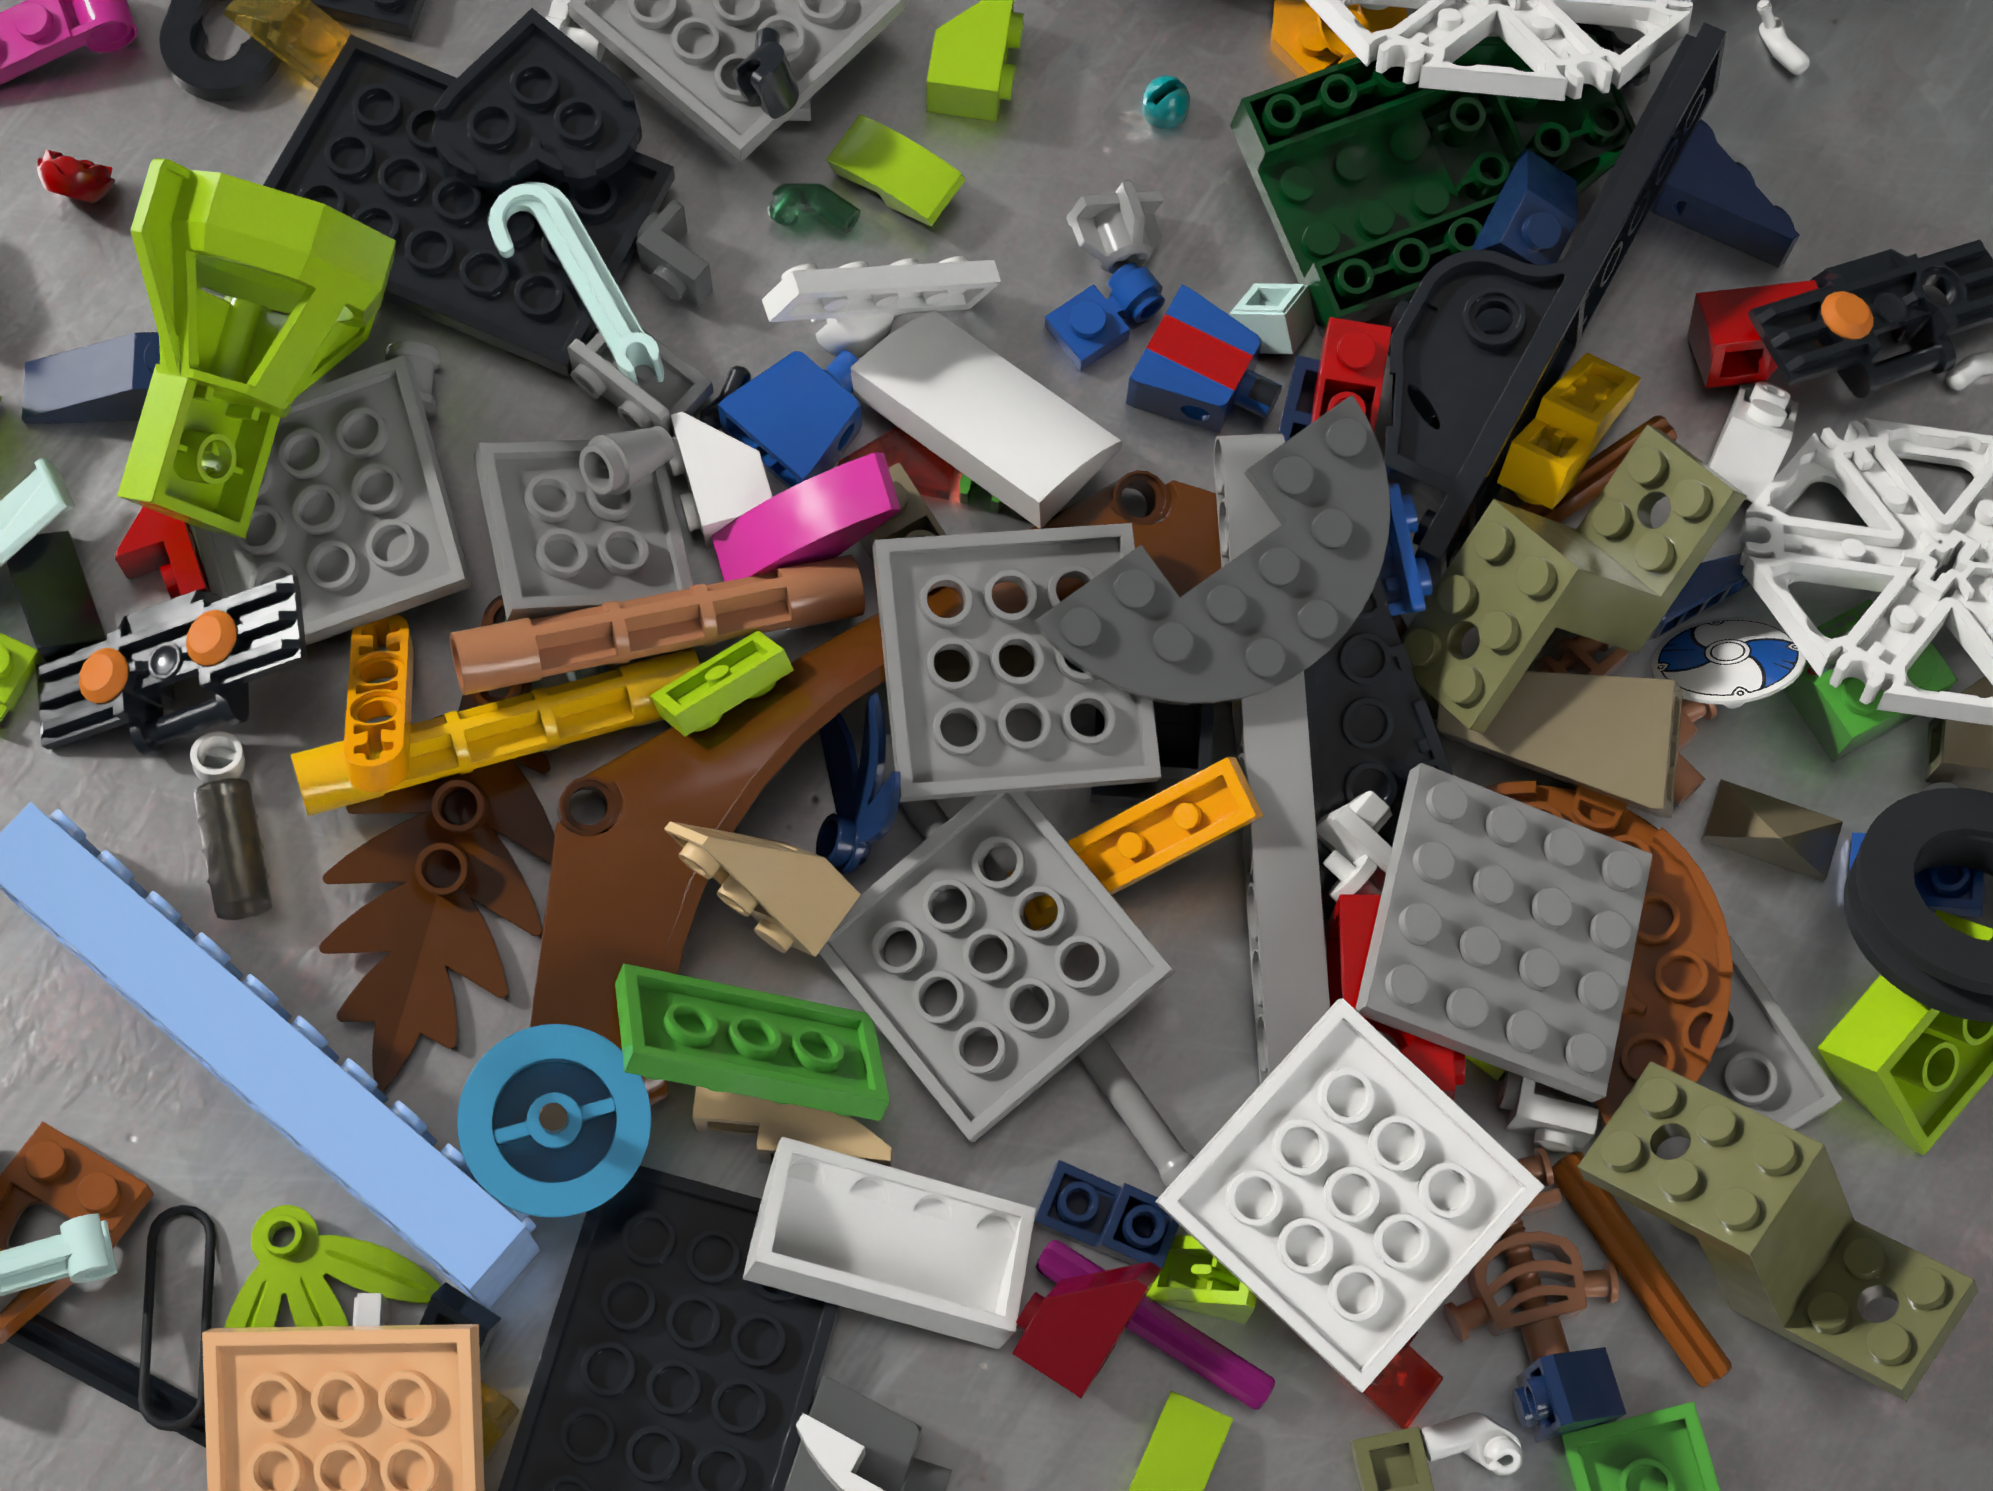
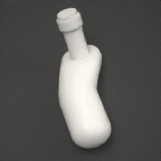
M1768 0L1759 1L1756 8L1763 21L1759 26V32L1771 55L1790 73L1794 75L1802 74L1810 64L1808 55L1788 38L1783 21L1773 16L1771 2Z
M1993 351L1971 354L1965 357L1951 370L1947 371L1945 376L1947 385L1959 391L1966 388L1980 376L1993 374Z

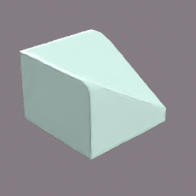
M1254 283L1230 312L1231 317L1261 338L1262 346L1260 353L1293 354L1315 325L1309 287L1304 284Z

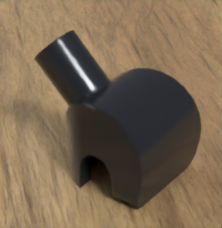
M762 28L756 33L754 51L732 71V76L737 88L749 103L760 96L762 111L771 118L776 119L789 112L795 106L799 97V90L784 49L779 45V33L772 28Z

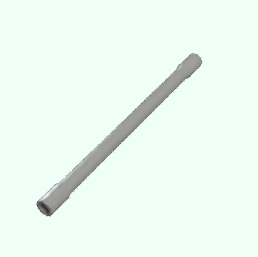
M886 734L885 767L882 786L891 772L895 771L891 734ZM935 799L899 802V805L924 840L949 820ZM983 868L984 873H985V876L987 877V879L993 881V880L991 879V877L988 875V873L986 872V870ZM994 938L1007 956L1005 943L1001 939ZM1036 987L1030 988L1047 1012L1049 1001L1044 990ZM1102 1034L1077 1056L1158 1168L1161 1180L1168 1188L1195 1157L1185 1151Z

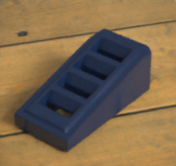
M1742 553L1700 563L1647 641L1656 639L1748 587L1750 583L1742 574L1744 566L1740 564Z

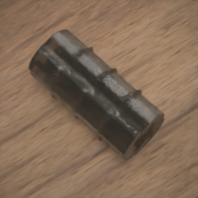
M226 778L207 782L194 790V798L198 815L196 822L199 824L203 843L201 851L205 855L209 877L207 882L211 889L214 911L217 918L224 920H239L258 916L267 912L273 905L268 883L270 876L266 872L267 868L265 867L262 850L264 846L261 843L257 823L259 817L254 807L251 786L248 780L241 778Z

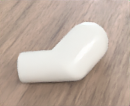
M1472 1412L1420 1429L1425 1454L1430 1462L1463 1452L1488 1470L1504 1476L1516 1472L1523 1461V1452L1518 1438L1510 1430L1482 1413Z

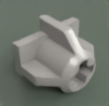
M1125 179L1114 193L1082 195L1066 218L1069 227L1073 228L1079 247L1096 258L1102 270L1114 274L1118 269L1130 262H1135L1140 268L1148 261L1162 237L1154 213L1164 202L1161 190L1136 192L1133 182Z

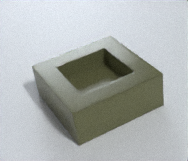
M1419 1426L1355 1439L1350 1442L1361 1491H1434Z

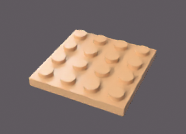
M479 1324L212 1328L202 1332L208 1491H485Z

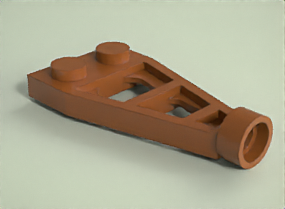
M42 1121L0 1175V1251L9 1249V1239L21 1213L29 1206L35 1204L44 1206L67 1221L78 1216L99 1213L100 1221L107 1220L112 1247L114 1248L153 1197L154 1193L145 1182ZM70 1277L21 1290L0 1313V1345L74 1282L70 1281Z

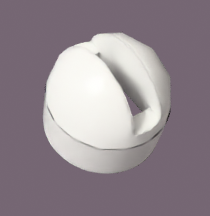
M223 731L206 733L194 742L190 751V759L196 776L205 785L210 787L226 788L237 782L244 771L245 757L242 745L230 733ZM204 763L208 764L211 767H205Z

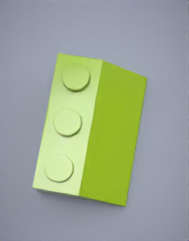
M1938 909L1934 913L1949 927L1975 939L1993 941L1992 928ZM1880 975L1844 1018L1831 1030L1830 1034L1818 1046V1050L1845 1093L1913 1151L1925 1155L1993 1075V1022L1968 1020L1935 1010L1906 995Z

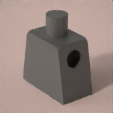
M822 1376L809 1416L865 1446L866 1455L856 1475L885 1491L947 1490L952 1469L915 1458L922 1435L921 1426L834 1379ZM801 1440L784 1491H838L821 1472Z

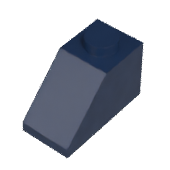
M1528 148L1523 150L1471 250L1495 251L1523 263L1533 265L1556 263L1578 222L1577 181Z

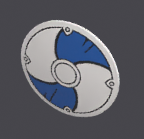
M1741 617L1718 618L1686 626L1665 638L1657 646L1651 658V670L1654 678L1675 680L1683 690V699L1706 704H1723L1730 709L1739 708L1745 702L1762 699L1785 689L1800 676L1806 664V658L1782 626L1765 620Z

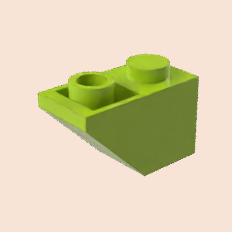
M981 0L935 30L926 82V112L997 122L1000 99L1011 101L1014 88L1016 64L1006 63L1009 48L1020 49L1023 33L1024 13L1014 12L1015 0Z

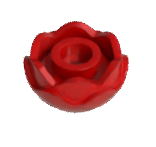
M47 149L45 150L44 157L38 158L37 171L39 179L47 191L96 203L105 197L114 185L115 179L111 178L112 167L95 164L89 160H76L74 157L63 156L60 152Z

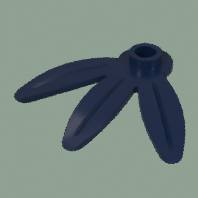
M877 693L870 696L867 701L859 768L851 734L840 712L819 729L837 814L832 813L823 821L817 836L816 854L826 858L841 875L851 874L857 866L862 865L866 861L870 853L871 844L880 840L890 830L899 805L900 771L891 772L880 789L885 767L886 733L882 705Z

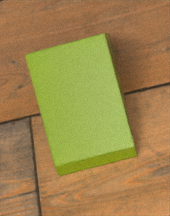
M1175 1235L1163 1268L1146 1295L1160 1305L1243 1324L1247 1323L1254 1311L1257 1296L1192 1236Z

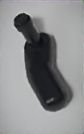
M743 366L730 368L719 396L701 410L699 419L701 422L717 430L721 429L718 404L725 397L751 381L752 376L748 369Z

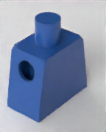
M843 350L828 366L822 369L803 352L795 351L790 353L725 397L718 404L721 430L725 434L758 450L764 468L788 489L833 469L862 427L861 404L852 395L853 384L850 369L859 359L851 352Z

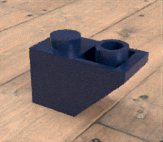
M1606 1347L1540 1357L1516 1377L1519 1388L1512 1390V1399L1517 1418L1523 1429L1532 1428L1536 1443L1561 1437L1562 1434L1614 1422L1627 1414Z

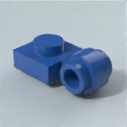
M1130 262L1118 269L1107 282V287L1111 290L1108 299L1093 284L1045 316V328L1080 372L1129 339L1130 328L1123 319L1126 321L1133 317L1137 323L1144 322L1155 315L1164 305L1165 298L1161 295L1163 287L1147 267L1139 268L1135 262Z

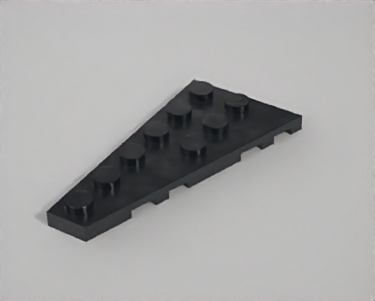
M1378 576L1370 597L1352 626L1330 651L1304 671L1316 823L1321 817L1350 803L1357 796L1367 791H1373L1390 807L1392 816L1377 834L1392 847L1409 771L1420 763H1424L1453 775L1427 703L1425 699H1422L1410 667L1412 663L1404 643H1401L1387 606L1386 594ZM1317 838L1323 920H1329L1336 905V902L1329 896V892L1339 878L1323 864L1332 851Z

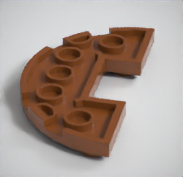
M1536 781L1503 782L1483 786L1653 854L1605 1098L1592 1103L1595 1109H1599L1598 1117L1603 1127L1605 1128L1651 1061L1698 1083L1708 1068L1722 1036L1728 1016L1733 972L1731 944L1725 918L1716 895L1700 867L1687 850L1664 828L1661 827L1659 830L1644 818L1628 810V804L1586 788L1577 786L1576 790L1555 786H1537Z

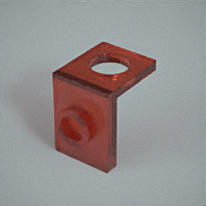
M1418 1331L1364 1392H1359L1398 1429H1407L1443 1381V1376L1409 1346L1418 1334Z

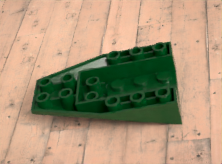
M1594 33L1587 34L1599 45ZM1499 36L1484 38L1453 62V64L1459 66L1479 64L1512 67L1523 72H1534ZM1356 57L1242 98L1230 127L1298 283L1308 285L1315 322L1324 339L1329 317L1364 323L1396 308L1401 299L1411 301L1424 276L1438 262L1458 252L1471 250L1523 150L1528 148L1577 181V197L1613 168L1636 126L1620 89L1617 90L1616 86L1611 82L1609 93L1602 94L1595 86L1583 83L1580 99L1574 100L1566 95L1565 101L1418 88L1419 81L1412 84L1403 82L1404 67H1391L1381 74L1376 72L1377 60L1372 61L1367 67Z

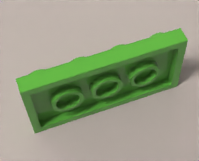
M623 963L615 982L625 1073L641 1075L652 1080L662 1079L704 1087L715 1092H730L771 1100L778 1104H793L833 1112L841 1116H855L881 1121L890 1103L874 1021L866 1012Z

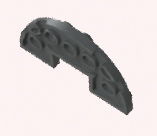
M1353 394L1252 465L1244 473L1281 523L1280 527L1182 597L1178 596L1147 551L1140 545L1041 615L1033 624L1058 652L1089 676L1132 693L1135 697L1160 703L1189 705L1238 701L1275 688L1308 669L1332 649L1362 612L1375 587L1383 565L1389 536L1390 495L1385 463L1372 427Z

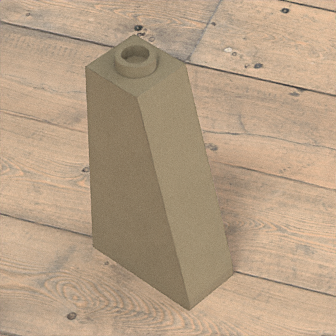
M1526 671L1484 733L1469 730L1430 695L1429 711L1433 722H1437V730L1447 739L1573 786L1586 788L1657 817L1672 818L1683 690L1675 680Z

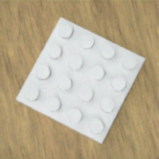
M1342 998L1338 999L1155 1202L1357 1391L1363 1393L1545 1186Z

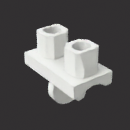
M1367 791L1357 796L1350 803L1321 817L1316 823L1317 838L1332 851L1323 864L1339 878L1329 892V896L1335 902H1337L1340 894H1382L1392 847L1377 833L1392 816L1390 807L1373 791Z

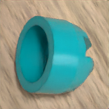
M1163 75L1154 78L1143 94L1142 113L1145 119L1151 125L1161 129H1171L1182 124L1187 118L1190 105V95L1186 85L1174 76ZM1169 93L1157 105L1153 102V100L1163 94Z

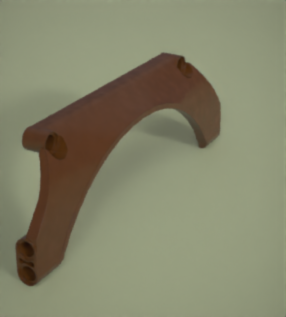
M1136 470L1127 473L1119 480L1057 513L1042 528L1132 523L1135 549L1140 545L1144 547L1179 597H1182L1221 569L1216 493L1175 480L1164 484L1158 476L1148 471ZM1124 489H1135L1145 497L1147 512L1144 517H1134L1123 508L1121 497ZM1034 526V527H1032V528H1030V529H1028V530L1039 529V528L1036 527V526ZM1076 578L1060 580L1056 585L1058 599L1060 602L1085 584ZM1002 582L995 585L992 589L993 602L1001 611L1014 614L1026 608V595L1018 585L1011 582ZM940 586L932 589L927 594L928 606L937 616L952 618L962 612L963 604L961 597L952 588ZM879 613L790 661L794 671L777 680L775 686L766 694L746 699L723 713L721 719L712 727L703 731L692 732L686 737L674 727H671L585 776L573 780L565 787L557 806L560 822L556 823L529 1027L548 1024L577 1026L605 1037L622 1050L615 982L623 963L678 974L684 944L703 890L709 880L690 869L681 861L678 855L683 848L664 828L671 821L733 833L765 785L805 741L845 707L885 682ZM1400 614L1392 616V619L1401 639L1408 627ZM950 650L941 651V652H939L938 654H936L935 656H937V655H939V654H942V653H944V652L950 651ZM582 790H592L598 793L605 804V814L602 820L592 825H584L577 822L569 810L571 796ZM613 826V827L610 828L607 832L602 833L604 830H606V829H608L609 827ZM641 1076L648 1093L650 1106L667 1097V1080H652Z

